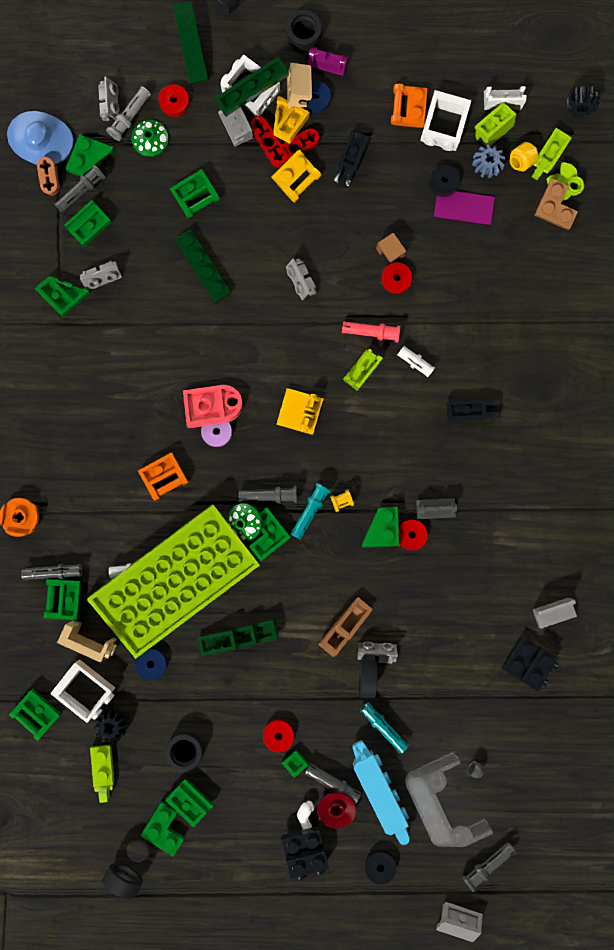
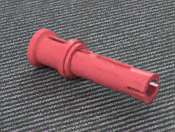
M343 321L342 333L378 337L377 339L381 341L383 339L395 340L398 343L400 326L391 327L385 326L382 323L379 326Z

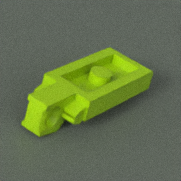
M555 128L538 155V161L534 164L537 168L531 177L538 180L543 171L548 174L572 137Z
M111 744L92 746L90 753L93 787L95 792H99L100 803L108 802L110 799L109 791L113 790L114 785Z

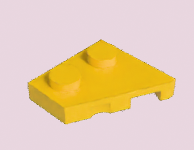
M278 96L274 136L290 144L308 120L310 112L301 107H288V100Z

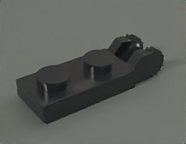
M351 130L338 163V170L334 181L338 182L340 180L342 171L345 169L349 171L345 185H350L366 148L369 136Z
M485 399L446 402L447 421L501 417L500 412L486 413V406H498L500 401H486Z

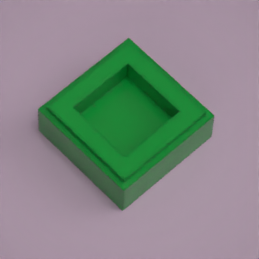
M297 749L282 761L284 767L294 778L309 766V763Z

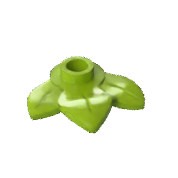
M561 163L560 174L551 175L546 179L547 184H549L551 179H554L569 186L562 201L567 200L570 196L580 194L584 189V182L578 177L577 169L569 163ZM571 184H576L577 189H572Z

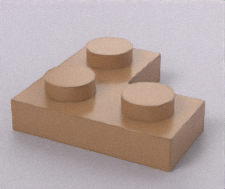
M551 179L534 216L570 230L578 211L561 204L569 186Z

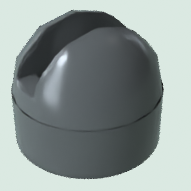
M472 761L468 766L467 773L473 778H480L484 774V767L479 762Z

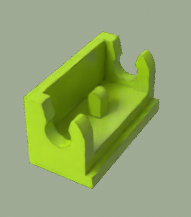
M502 102L475 126L476 139L482 138L484 148L487 144L492 146L514 126L516 113Z
M371 349L363 353L343 379L357 391L383 359L379 355H374Z

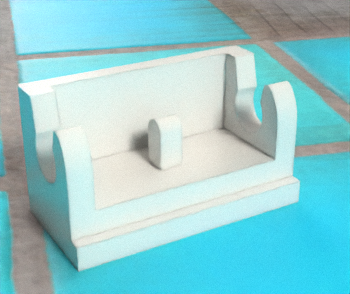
M521 86L519 90H491L492 87H487L484 90V110H494L502 102L512 110H521L526 102V95H523L526 87Z

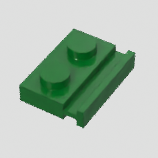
M91 200L64 226L85 247L112 222Z
M187 778L165 800L193 828L214 805Z

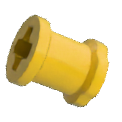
M345 490V493L335 497L333 495L330 496L336 512L348 505L354 506L349 490Z

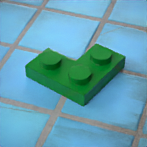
M268 508L260 512L262 518L261 532L264 535L249 546L260 561L291 538Z
M162 800L143 830L141 837L174 857L185 837L169 828L178 812Z

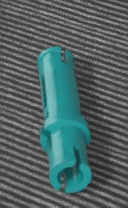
M369 702L360 709V712L371 722V726L373 728L376 727L399 753H403L409 745Z

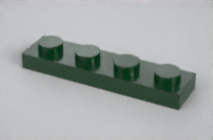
M278 56L215 97V102L225 117H227L288 77L289 71Z
M190 229L175 238L176 243L214 303L216 304L231 295V292L192 230Z

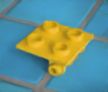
M287 388L276 425L313 435L323 398L315 394L309 395Z

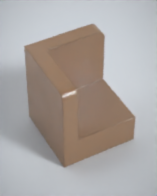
M394 233L380 241L376 247L379 254L384 253L389 262L394 261L398 257L403 258L406 250Z

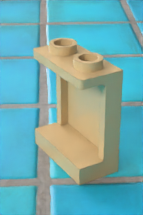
M77 620L65 624L57 642L98 662H102L106 658L109 659L110 655L113 656L117 648L115 644L117 639L114 637L102 645L78 634L82 622Z

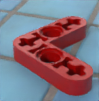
M257 116L251 121L253 135L271 164L276 168H280L294 154L289 149L291 145L297 144L300 147V151L306 154L317 147L319 143L318 132L314 129H307L295 136L290 144L285 142L281 145L264 117ZM259 123V125H262L264 132L263 135L261 130L259 128H256V124ZM307 136L314 137V142L307 141ZM271 138L274 140V144L266 146L264 140ZM275 149L278 156H282V161L275 158Z

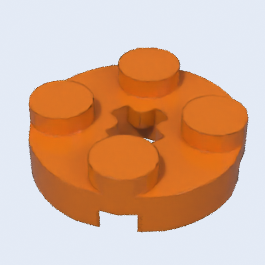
M14 498L7 502V504H4L0 510V525L11 536H26L33 533L38 526L40 519L38 507L30 500ZM19 512L24 516L20 523H18V519H15V515H19Z

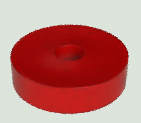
M172 84L161 90L159 104L166 115L179 117L188 110L189 97L183 87ZM173 99H177L175 103L171 102Z
M403 263L389 264L383 271L381 277L382 285L389 293L401 294L410 287L412 273ZM399 276L400 280L395 281L393 277Z
M406 520L399 525L400 546L407 550H417L426 543L427 530L421 522ZM411 531L415 533V537L412 539L408 536Z
M281 719L269 722L263 733V741L266 747L273 752H284L289 749L294 741L292 726L287 721ZM281 733L282 737L278 739L275 737V734Z

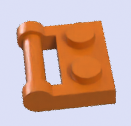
M395 84L393 93H395L393 116H391V124L423 128L427 88ZM402 95H407L406 117L401 116Z
M172 452L138 470L154 501L160 499L161 495L172 489L189 483ZM174 473L178 475L177 479L157 490L153 486Z

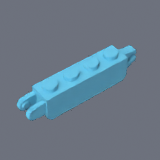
M362 740L352 745L356 757L353 766L358 779L385 833L388 835L395 834L400 844L407 845L410 837L406 829L408 827L406 819L409 816L404 807L400 808L398 804L400 798L396 790H391L389 786L392 782L388 773H383L380 768L383 764L379 755H374L372 750L369 751Z

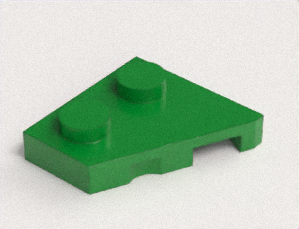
M79 134L66 170L77 176L85 175L92 169L93 164L98 167L102 164V160L109 154L112 155L115 150L109 145Z
M51 276L47 277L35 288L36 292L62 317L90 294L85 288L75 287L71 283L61 282Z
M378 508L362 543V547L400 546L399 508Z

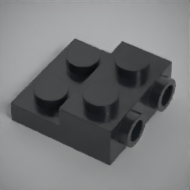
M521 636L502 669L538 692L539 689L543 690L548 683L546 678L549 673L556 671L558 658Z
M319 826L281 835V842L291 879L302 880L307 874L315 873L316 875H321L326 869H329Z

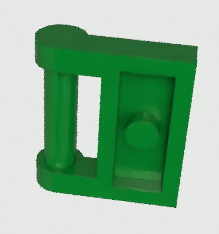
M202 169L170 188L171 193L187 219L193 217L192 214L210 203H216L220 200ZM206 191L210 193V195L189 208L187 207L186 203Z
M46 579L48 591L46 611H44L43 618L78 620L82 581ZM56 586H60L58 612H54Z
M34 689L30 690L9 714L12 719L15 718L29 730L37 741L62 715ZM22 709L39 723L42 728L39 729L21 713Z

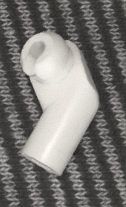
M311 801L301 804L297 812L302 829L312 827L309 816L314 811L315 806Z

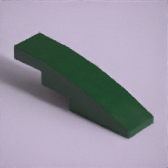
M192 1L173 4L189 83L208 81Z
M272 619L197 637L201 656L276 640L279 638L276 621Z

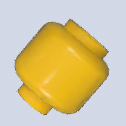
M523 142L510 153V164L518 171H526L538 161L537 148L529 142Z

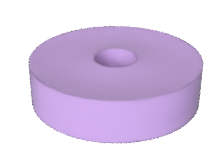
M229 422L202 426L201 435L203 440L210 446L221 447L230 441L232 427ZM216 428L220 429V433L218 435H214L213 433L214 429Z

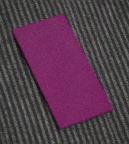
M457 191L447 197L437 195L434 217L491 225L495 197Z

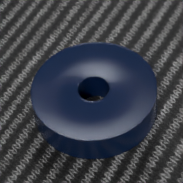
M312 81L311 100H301V102H307V107H304V109L310 113L325 111L330 104V90L323 82ZM317 95L319 98L314 99L313 96Z
M149 648L137 657L135 661L136 672L145 680L159 678L167 667V659L164 653L156 648ZM148 661H153L154 667H149Z

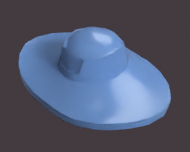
M27 111L19 114L11 121L7 130L8 143L13 151L24 160L37 165L38 160L42 157H48L58 165L70 155L74 146L72 132L66 124L44 112ZM46 162L44 167H50L51 165Z

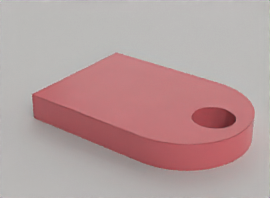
M218 385L183 391L188 428L228 423L235 420L242 411L241 395L231 386ZM231 399L238 401L235 406H229L227 403Z

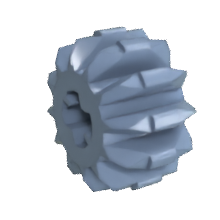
M489 144L485 146V149L480 147L473 156L472 166L476 167L475 173L481 172V178L485 174H487L489 179L492 175L497 176L500 173L499 170L504 168L503 162L505 157L501 156L502 150H496V145L493 148H490Z

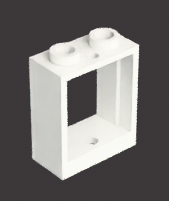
M243 55L240 60L237 59L234 62L229 74L223 76L221 80L222 93L232 87V84L245 68L253 73L261 67ZM280 82L260 94L254 103L249 101L241 108L253 117L261 116L280 92Z
M435 90L420 141L429 146L436 145L442 147L446 151H456L471 100ZM435 108L462 115L455 137L428 130Z
M78 660L50 694L88 723L91 719L95 720L102 712L100 707L104 703L108 704L114 697L112 692L115 690V687L84 662ZM80 671L106 691L91 711L65 691Z

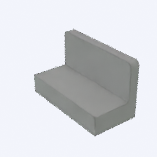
M566 598L532 609L538 627L541 629L577 617L573 604H576L575 599Z
M445 902L442 908V918L436 930L474 942L481 935L482 914Z

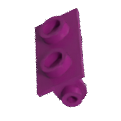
M314 47L310 48L307 65L343 76L348 57Z

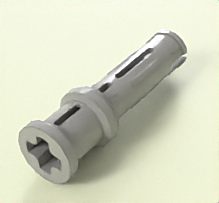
M141 86L122 114H117L115 122L106 129L108 134L117 141L122 139V134L127 128L131 127V121L151 96L145 87Z

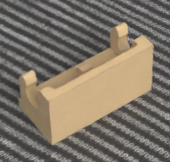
M291 63L289 76L287 77L288 107H307V102H301L300 100H311L312 98L311 66Z

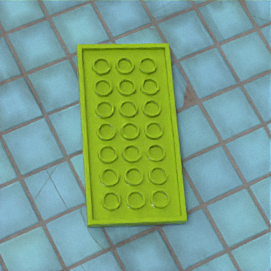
M212 504L90 595L87 600L136 659L260 565L214 504Z

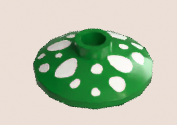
M156 120L141 121L135 126L131 136V141L136 151L148 157L162 153L167 147L169 139L166 128ZM148 133H151V137H146Z
M240 503L229 511L227 523L241 541H250L259 535L262 528V518L254 506Z

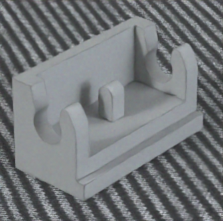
M241 107L225 117L220 109L218 114L234 147L253 139L252 129Z

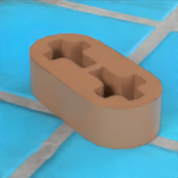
M42 157L37 163L40 187L44 193L53 196L60 190L57 166L50 158ZM46 162L49 165H51V167L48 168L49 174H47V171L43 169V167L46 166ZM48 179H50V182L54 184V186L51 187V191L48 188H46V186L49 185Z

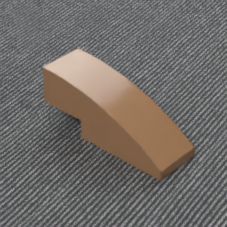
M357 597L318 645L332 657L336 656L373 609Z

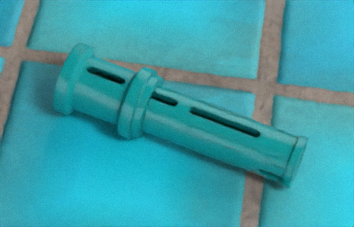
M316 483V488L311 497H308V504L290 533L300 540L317 510L323 507L322 503L327 494L331 493L329 489Z

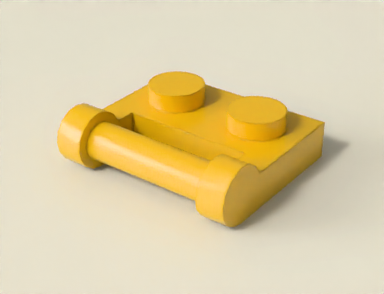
M297 150L271 178L293 202H296L299 199V195L314 180H318L321 177V173L314 168L300 150ZM307 170L310 174L292 190L290 186Z

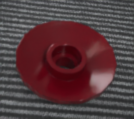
M334 792L327 794L320 800L317 814L319 820L324 825L339 829L346 827L353 821L356 815V807L354 801L348 795Z

